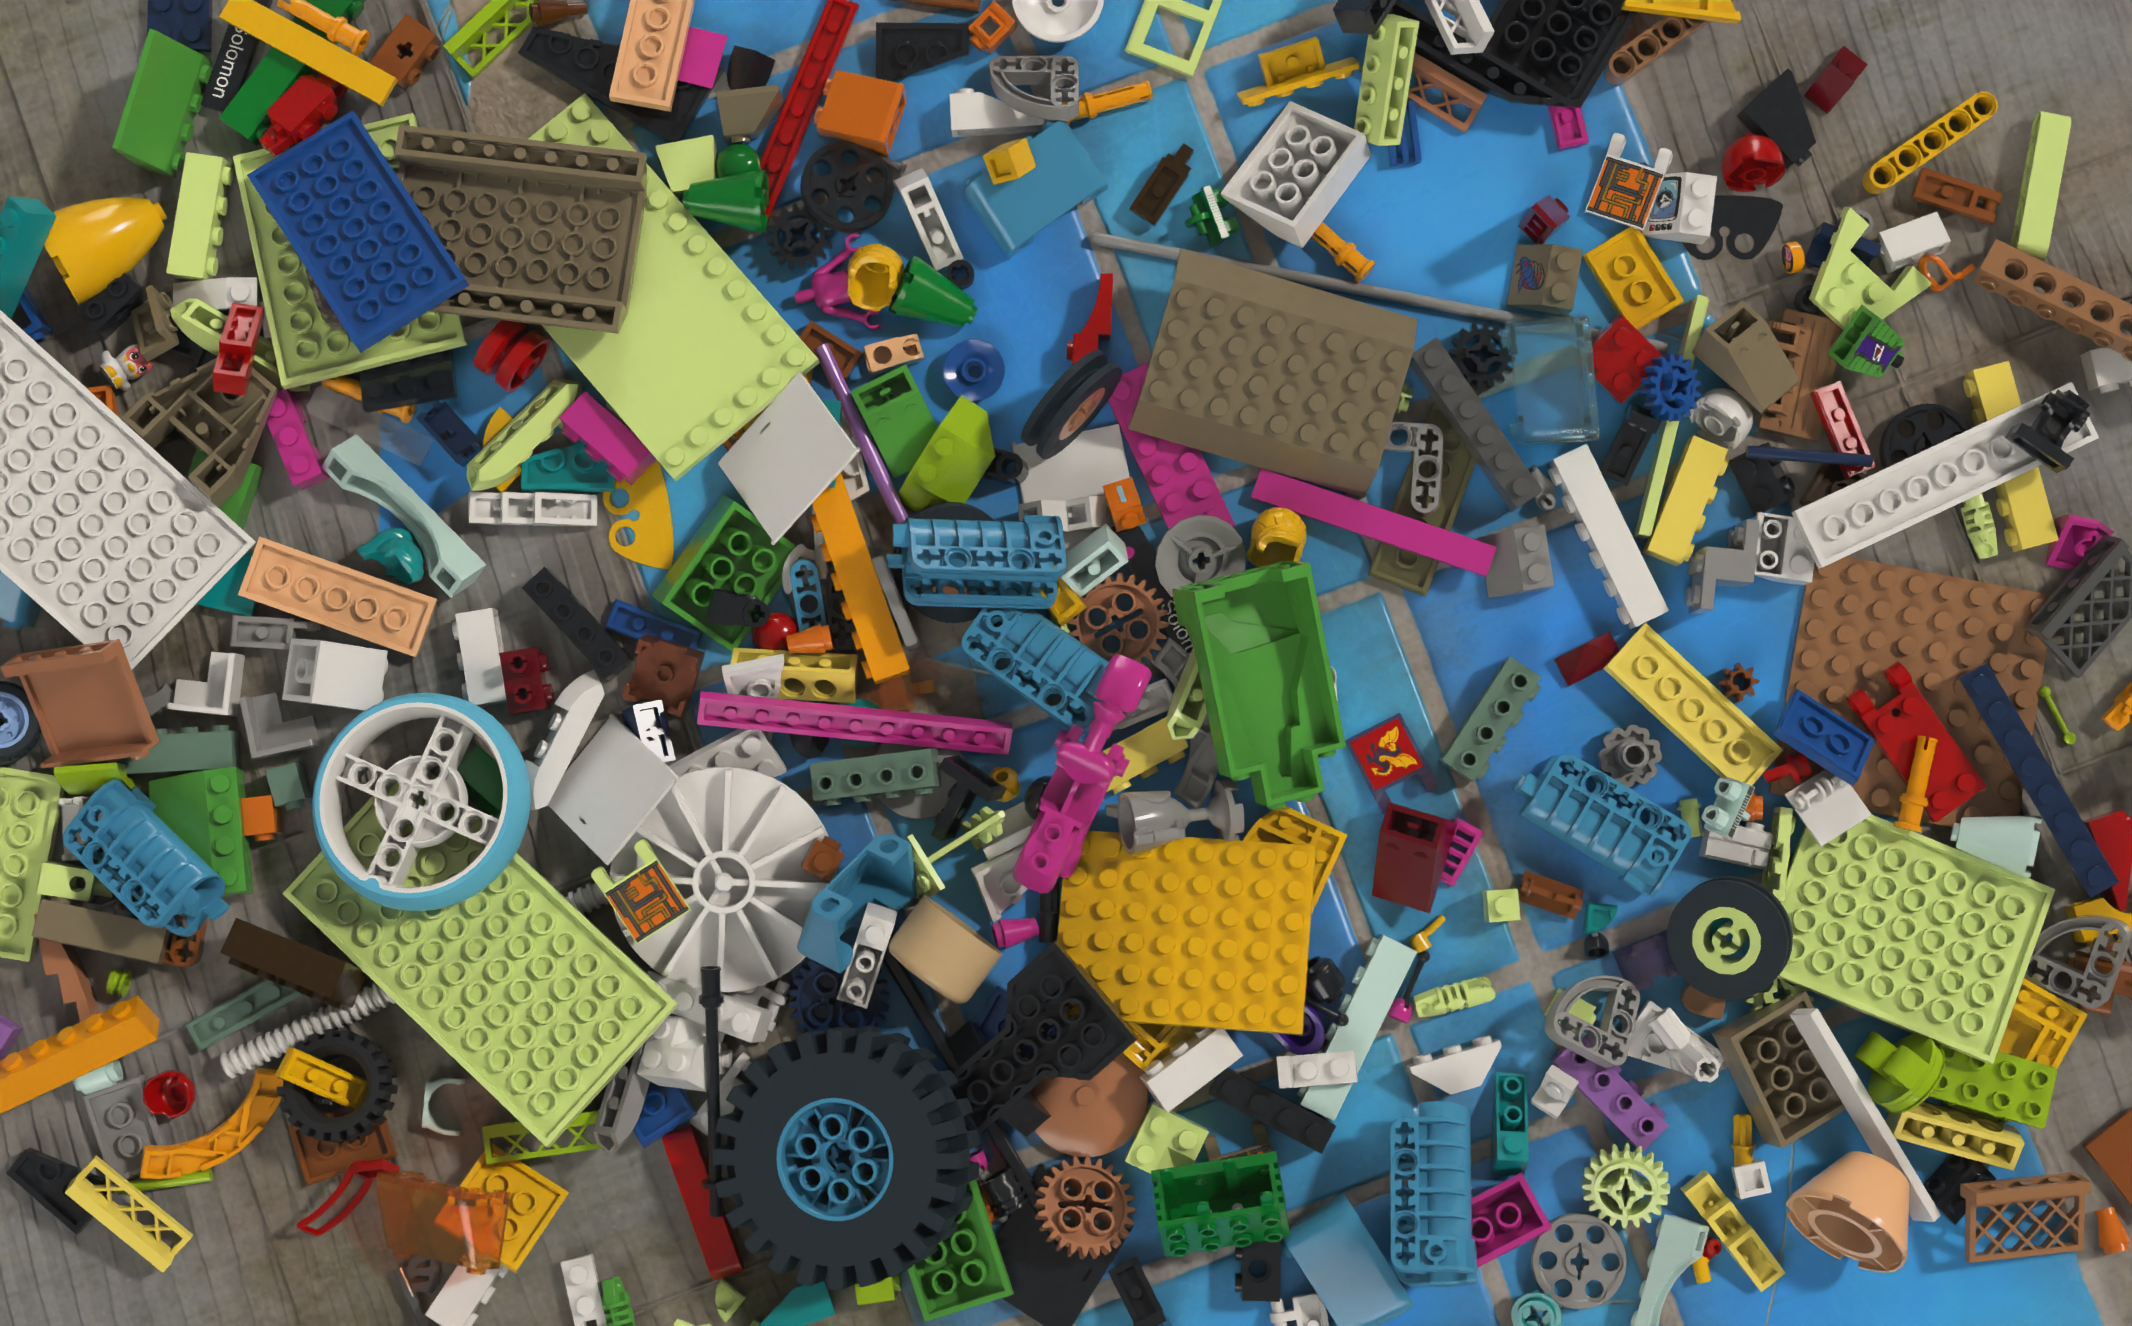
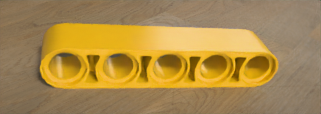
M1979 92L1870 167L1862 177L1864 189L1870 194L1879 195L1897 184L1991 118L1998 108L1996 98L1989 92ZM1974 103H1979L1984 107L1985 115L1978 114L1975 111ZM1949 120H1954L1959 124L1960 132H1955L1950 128ZM1924 137H1929L1934 141V150L1925 146ZM1899 154L1906 155L1909 158L1910 167H1905L1900 163ZM1874 172H1880L1884 175L1885 184H1879L1875 181Z

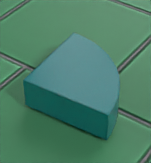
M1586 902L1583 933H1595L1605 928L1615 918L1618 905Z

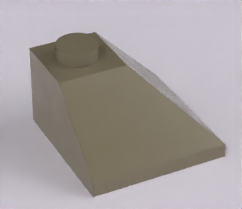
M778 85L716 92L723 135L726 142L750 144V140L759 138L783 107L784 99Z

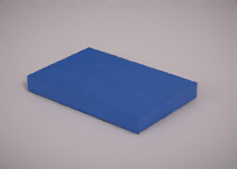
M1797 688L1790 695L1773 732L1774 736L1851 786L1858 781L1876 740Z

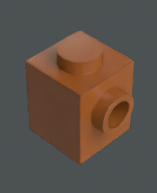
M826 835L823 839L819 837L814 838L801 862V867L830 882L845 855L844 851L840 849L842 844Z

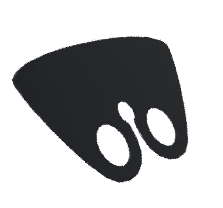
M1717 195L1714 198L1710 235L1715 239L1714 249L1709 253H1702L1697 249L1696 244L1682 243L1691 255L1697 259H1712L1722 250L1723 237L1720 235L1719 230L1721 227L1726 226L1730 229V234L1727 237V246L1731 254L1739 259H1753L1759 255L1773 234L1781 216L1783 204L1773 199L1755 196ZM1743 233L1749 234L1754 239L1753 249L1746 253L1738 251L1735 247L1736 237Z

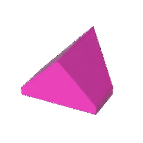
M2070 514L2055 518L2054 525L2059 540L2049 543L2046 565L2073 571L2103 535L2111 536L2114 531L2100 521Z

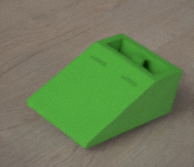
M905 364L850 391L894 479L912 470L938 429Z

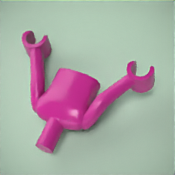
M852 233L845 240L846 248L813 273L811 289L795 292V299L797 304L814 300L817 307L827 315L865 323L869 330L877 331L882 327V324L869 325L868 323L872 316L879 315L877 311H868L865 314L847 308L834 307L842 303L851 302L847 294V270L831 272L862 247H850V243L854 239L861 238L859 234Z

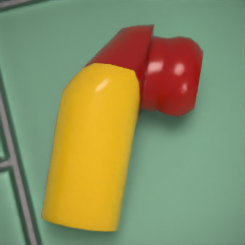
M1707 1237L1702 1257L1692 1264L1695 1280L1698 1284L1712 1280L1708 1263L1713 1256L1721 1252V1244L1717 1239Z

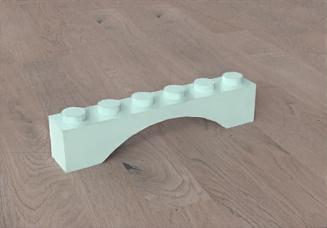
M357 434L331 449L322 465L324 471L342 489L358 493L377 502L404 523L414 535L423 551L428 565L429 577L450 598L477 580L486 564Z
M1667 1214L1664 1215V1219L1659 1221L1656 1229L1657 1244L1655 1250L1653 1249L1648 1257L1647 1266L1650 1269L1647 1280H1644L1639 1290L1641 1302L1639 1309L1632 1316L1631 1326H1659L1661 1310L1668 1292L1677 1278L1691 1264L1702 1257L1709 1226Z

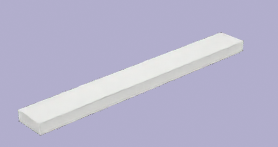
M1817 1008L1796 1009L1790 1014L1792 1020L1873 1155L1895 1166L1907 1178L1910 1185L1909 1215L1912 1220L1935 1222L1941 1216L1939 1210Z

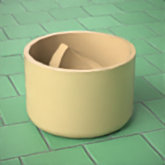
M926 895L921 898L888 943L889 952L897 961L931 988L957 1004H964L969 1001L1003 956L995 946L974 929Z

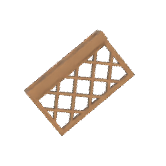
M2076 1172L1960 1184V1196L1966 1199L1965 1260L1969 1263L2084 1250L2085 1194L2091 1193V1181ZM2074 1197V1207L2065 1215L2059 1207L2067 1198ZM2044 1200L2049 1206L2037 1218L2030 1210L2038 1201ZM2016 1203L2021 1209L2008 1221L2002 1213L2010 1204ZM1988 1207L1992 1212L1980 1225L1976 1221V1208ZM2056 1212L2063 1220L2051 1232L2044 1224ZM2028 1215L2034 1223L2022 1235L2016 1229V1226ZM1999 1218L2006 1226L1993 1238L1987 1230ZM2070 1225L2073 1228V1242L2062 1243L2058 1237ZM2042 1229L2048 1237L2040 1246H2034L2030 1240ZM2013 1231L2020 1239L2012 1249H2005L2001 1244ZM1984 1234L1991 1243L1983 1252L1975 1253L1976 1242Z

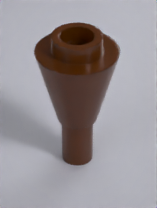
M534 0L533 3L529 4L530 19L532 22H536L539 28L565 19L568 16L588 13L586 2L567 3L558 0Z

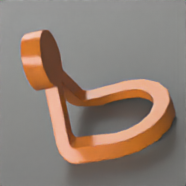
M1927 254L1918 261L1919 272L1932 283L1929 287L1936 293L1943 291L1956 280H1962L1977 269L1971 263L1962 271L1953 275L1945 262L1934 254ZM1927 261L1936 263L1949 280L1943 285H1939L1928 272Z

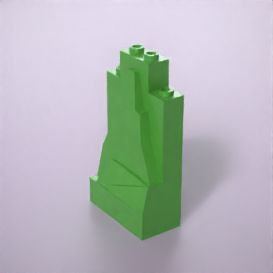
M1285 560L1173 588L1172 594L1178 624L1186 628L1194 645L1220 775L1230 777L1232 781L1245 780L1251 777L1255 802L1267 806L1269 810L1283 808L1286 806L1287 801L1294 799L1297 802L1314 799V794L1325 791L1318 758L1333 756L1336 754V749L1344 748L1346 744L1310 563Z

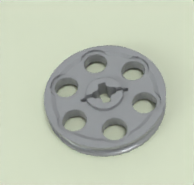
M1568 1213L1551 1220L1549 1223L1552 1230L1536 1237L1531 1250V1269L1540 1289L1546 1295L1551 1294L1552 1299L1556 1303L1572 1309H1588L1606 1302L1617 1292L1626 1272V1252L1619 1235L1609 1224L1596 1216L1586 1213ZM1567 1224L1572 1230L1570 1239L1564 1242L1558 1241L1555 1236L1556 1228L1559 1225ZM1598 1225L1603 1230V1237L1600 1241L1592 1243L1587 1239L1586 1232L1589 1227ZM1545 1251H1551L1556 1258L1555 1264L1551 1268H1542L1539 1264V1256ZM1580 1251L1581 1256L1586 1259V1263H1582L1578 1271L1576 1265L1570 1261L1571 1258H1576L1577 1253ZM1607 1253H1614L1618 1257V1265L1613 1270H1605L1602 1267V1258ZM1560 1279L1568 1280L1571 1285L1570 1292L1565 1296H1558L1554 1292V1285ZM1591 1280H1598L1602 1285V1291L1596 1297H1589L1585 1292V1286Z

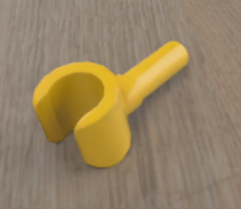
M1440 915L1430 926L1410 938V944L1417 953L1423 952L1432 946L1427 937L1432 935L1446 921V918Z

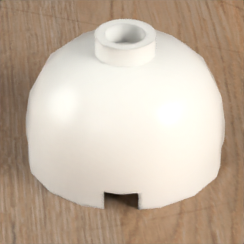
M1716 388L1705 392L1695 401L1698 407L1696 409H1689L1691 423L1696 420L1697 425L1702 429L1697 431L1699 436L1726 449L1728 447L1737 448L1752 428L1753 413L1749 403L1738 392L1728 388Z

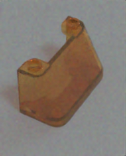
M416 1171L377 1173L375 1186L386 1247L392 1250V1255L411 1257V1254L464 1266L467 1267V1273L484 1275L486 1269H499L511 1192L498 1189L494 1190V1192H485L477 1187L465 1188L428 1180L426 1176H423L424 1173Z

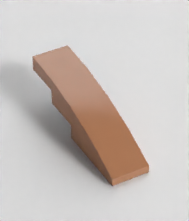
M39 939L45 976L58 974L63 1004L76 1002L80 1022L93 1014H99L100 1011L95 993L74 947Z

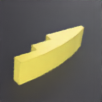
M1705 1169L1680 1188L1715 1236L1761 1293L1786 1273L1755 1230L1745 1221L1731 1200L1725 1196Z

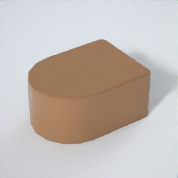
M1689 983L1680 992V1002L1685 1010L1717 1020L1722 1019L1726 1004L1725 999L1708 996L1693 988Z

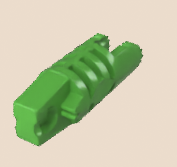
M616 1276L603 1280L604 1296L601 1299L603 1310H605L604 1315L607 1326H636L633 1309L630 1305L631 1300L628 1291L624 1290L621 1277Z

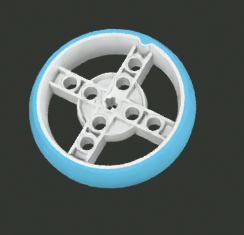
M411 693L384 700L359 714L343 728L329 746L322 759L314 783L312 798L314 829L321 850L330 866L350 888L374 903L398 910L427 911L446 908L463 902L484 890L496 880L511 862L522 842L529 820L531 805L530 782L520 750L502 724L488 712L469 701L444 694ZM419 718H440L423 755L404 758L393 764L388 770L359 758L371 742L396 725ZM474 733L488 745L499 766L503 784V802L499 819L468 806L467 788L462 776L457 771ZM453 737L454 744L452 748L444 751L443 744L445 740ZM435 766H440L439 776L431 780L430 771ZM371 770L372 776L370 781L362 784V775L366 771ZM398 782L399 790L397 794L390 797V786ZM346 784L375 797L376 816L386 832L368 870L356 858L345 836L342 821V801ZM420 797L427 800L424 806L417 803ZM453 806L455 810L454 816L450 820L445 821V810ZM481 818L482 828L477 833H473L471 829L472 823L476 819ZM408 823H412L413 832L410 836L404 838L403 828ZM455 833L486 845L485 849L473 863L445 881L427 886H403L420 848L438 845L448 840ZM394 852H399L400 858L398 863L390 866V856Z

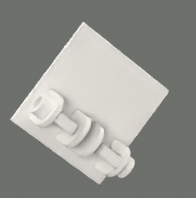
M1827 769L1785 794V797L1820 847L1872 815L1853 787Z

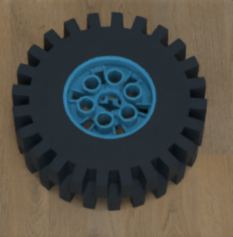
M850 1026L835 1027L796 1036L795 1040L773 1046L768 1050L770 1055L768 1058L753 1062L743 1072L749 1078L748 1082L732 1087L726 1101L735 1106L732 1113L719 1117L715 1131L727 1135V1145L713 1150V1165H727L729 1178L715 1183L719 1198L733 1195L738 1208L726 1215L732 1228L745 1225L749 1227L753 1234L743 1244L753 1254L769 1251L773 1257L768 1267L773 1271L782 1274L796 1270L799 1272L796 1282L808 1286L827 1281L828 1289L842 1290L854 1284L865 1287L911 1268L914 1264L927 1259L938 1250L936 1246L939 1242L951 1237L959 1226L954 1221L956 1216L968 1210L973 1199V1195L966 1192L967 1183L977 1179L979 1175L980 1163L971 1162L969 1153L970 1149L980 1145L978 1130H966L963 1116L973 1112L968 1098L956 1100L950 1089L958 1083V1080L950 1070L938 1072L932 1064L937 1056L929 1049H912L908 1046L911 1038L900 1033L885 1035L881 1033V1028L875 1026L850 1028ZM855 1108L862 1110L864 1115L858 1125L852 1127ZM817 1117L820 1121V1131L813 1125ZM832 1118H836L840 1122L841 1130L838 1134L831 1129L830 1123ZM861 1130L865 1131L869 1136L867 1147L860 1143ZM808 1137H811L816 1142V1151L814 1153L810 1152L807 1148ZM887 1145L889 1157L873 1156L876 1155V1150L873 1149ZM846 1150H850L852 1152V1154L849 1156L850 1160L846 1161L843 1157L846 1155ZM812 1158V1165L808 1166L807 1159ZM829 1161H832L833 1164L837 1167L836 1170L831 1166ZM866 1163L870 1164L873 1168L871 1179L866 1177ZM813 1169L820 1175V1183L818 1185L811 1175ZM840 1182L848 1186L849 1195L847 1198H844L839 1193ZM859 1184L865 1185L875 1196L867 1201ZM827 1186H829V1187H828V1195H826V1194L824 1193V1191L826 1190Z

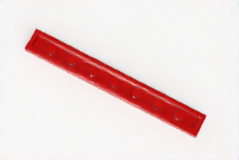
M827 0L761 156L760 167L761 170L766 171L765 174L768 176L769 205H766V212L762 214L768 215V223L819 105L826 81L832 74L859 10V4L852 1Z

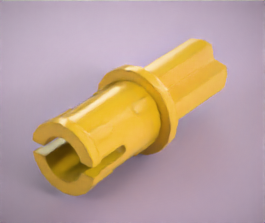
M1745 1113L1733 1116V1143L1730 1144V1148L1734 1149V1166L1753 1162V1149L1756 1148V1144H1753L1752 1117Z

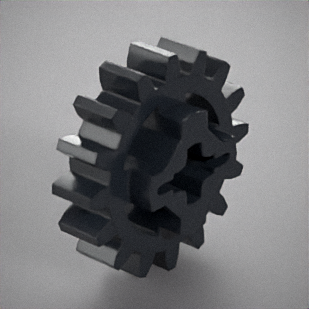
M793 203L792 211L790 212L782 207L783 216L779 218L773 215L772 219L775 226H767L766 228L767 232L773 235L766 238L767 245H774L769 251L771 256L780 255L777 260L778 264L782 266L787 261L790 271H793L796 265H800L802 271L805 272L806 264L811 263L814 268L818 267L816 259L819 257L826 260L827 256L823 250L832 249V243L826 240V238L833 236L832 230H824L826 227L817 222L805 206L803 210H799L797 204ZM803 218L801 222H790L793 219ZM816 227L819 229L820 239L818 244L815 242L812 236ZM780 232H783L786 236L783 248H781L779 243ZM804 232L806 240L804 242L798 240L795 243L793 235L795 233L801 235ZM803 252H808V253H809V254L806 255V256L795 257V256L797 255V253H803Z
M1484 322L1481 329H1478L1477 325L1472 323L1469 333L1462 328L1459 331L1462 339L1453 338L1451 341L1456 349L1448 351L1450 357H1455L1454 363L1469 384L1475 382L1476 390H1480L1483 383H1486L1488 389H1492L1494 387V380L1500 384L1503 383L1505 378L1502 373L1510 375L1513 371L1507 364L1516 361L1515 356L1509 355V352L1515 348V344L1507 345L1505 342L1510 335L1507 333L1500 336L1498 334L1500 326L1498 325L1493 330H1489L1488 322ZM1477 337L1476 345L1464 348L1468 340ZM1491 339L1499 346L1500 350H1496L1491 343ZM1480 350H1484V355L1489 356L1483 363L1480 362V357L1475 356ZM1463 362H1467L1470 365L1473 373L1465 367ZM1500 365L1496 372L1486 376L1488 367Z

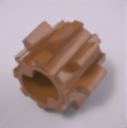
M1736 663L1732 671L1727 668L1723 669L1722 672L1725 679L1718 682V685L1725 687L1724 696L1734 695L1737 702H1742L1745 694L1750 697L1754 696L1753 684L1760 682L1758 679H1753L1751 675L1754 668L1751 667L1743 670L1741 663ZM1736 674L1745 683L1741 691H1739L1738 685H1733V677Z

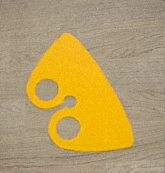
M655 460L632 486L624 479L621 482L616 480V489L622 488L629 494V502L626 506L622 508L613 506L610 502L611 492H603V502L607 510L614 515H626L632 510H637L640 514L636 521H632L629 518L621 519L612 525L609 531V542L614 551L625 558L647 566L670 569L674 557L672 517L664 476L659 462ZM622 527H629L635 533V540L629 546L619 545L616 541V532Z

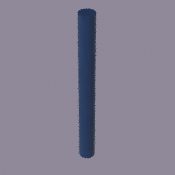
M1747 445L1746 458L1872 467L1873 455L1750 445Z

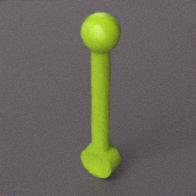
M2041 686L2038 693L2046 700L2063 733L2062 741L2068 745L2074 744L2076 736L2068 731L2050 696V688Z

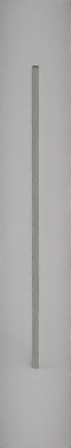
M1094 232L1092 244L1173 260H1177L1181 249ZM1187 250L1307 286L1587 340H1593L1602 331L1601 329ZM1646 338L1661 354L1667 353L1668 342Z

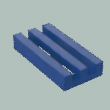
M1414 100L1408 101L1406 105L1413 157H1409L1404 121L1400 143L1402 158H1397L1395 145H1388L1390 166L1421 163L1422 161Z

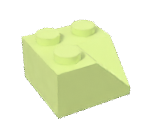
M1151 1101L1124 1160L1150 1174L1152 1170L1194 1164L1209 1131L1207 1128L1172 1111L1167 1113L1158 1104Z

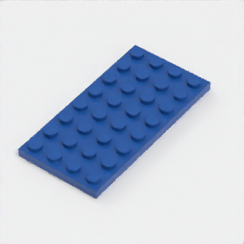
M353 110L247 175L360 353L469 286L467 280Z

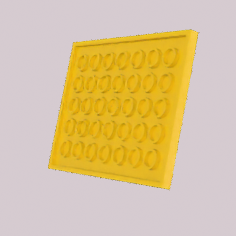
M1088 831L1081 846L1083 853L1072 877L1062 879L1057 942L1077 965L1081 964L1119 1009L1121 1012L1119 1015L1125 1022L1303 1035L1316 845L1241 840L1225 842V839L1185 837L1184 839L1173 840L1150 851L1130 855L1123 846L1120 833ZM1069 1003V1006L1071 1007V1009L1068 1010L1070 1015L1073 1016L1078 1014L1080 1016V1006L1078 1004L1073 1005Z

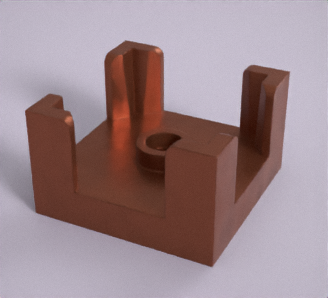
M646 633L638 640L635 654H638L632 678L626 683L622 698L633 702H638L641 698L651 702L662 700V704L669 707L667 713L682 717L689 709L705 652Z

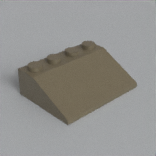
M1804 991L1737 1018L1713 1033V1037L1763 1142L1782 1149L1846 1110L1790 1016L1796 1009L1814 1008L1807 992Z

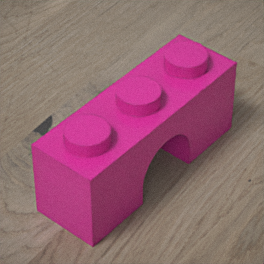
M289 389L278 391L266 422L292 485L303 490L329 479L330 476L322 468L324 461L320 451L315 448L307 434L304 425L307 420L296 394Z

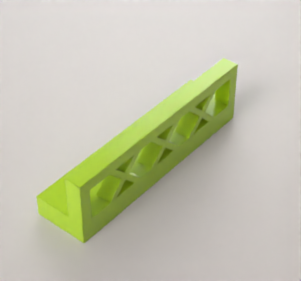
M491 0L443 45L444 48L475 79L534 23L529 15V4L533 3L532 0H527V2H522L523 0ZM515 7H527V18L522 23H510V12ZM493 28H505L504 40L499 44H488V33ZM481 39H483V44H477ZM471 49H482V60L474 68L462 58ZM487 49H493V50L487 55Z
M600 1109L582 1111L570 1124L567 1130L576 1137L567 1147H561L554 1142L551 1145L554 1148L543 1150L545 1145L542 1143L537 1151H529L520 1142L527 1133L531 1132L519 1120L482 1126L486 1164L602 1149L600 1145L592 1143L582 1135L589 1125L596 1124ZM576 1126H583L579 1132L573 1128ZM521 1134L517 1141L511 1137V1135ZM504 1137L513 1146L506 1155L494 1156L492 1138ZM578 1139L585 1143L581 1145H575ZM516 1148L523 1152L512 1154Z

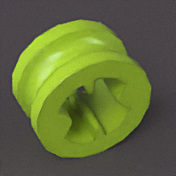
M114 967L107 981V994L113 995L116 992L119 997H125L131 986L132 971L125 970L121 972L120 968Z

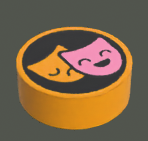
M1796 241L1784 243L1781 248V259L1785 271L1788 274L1801 272L1805 264L1801 245Z

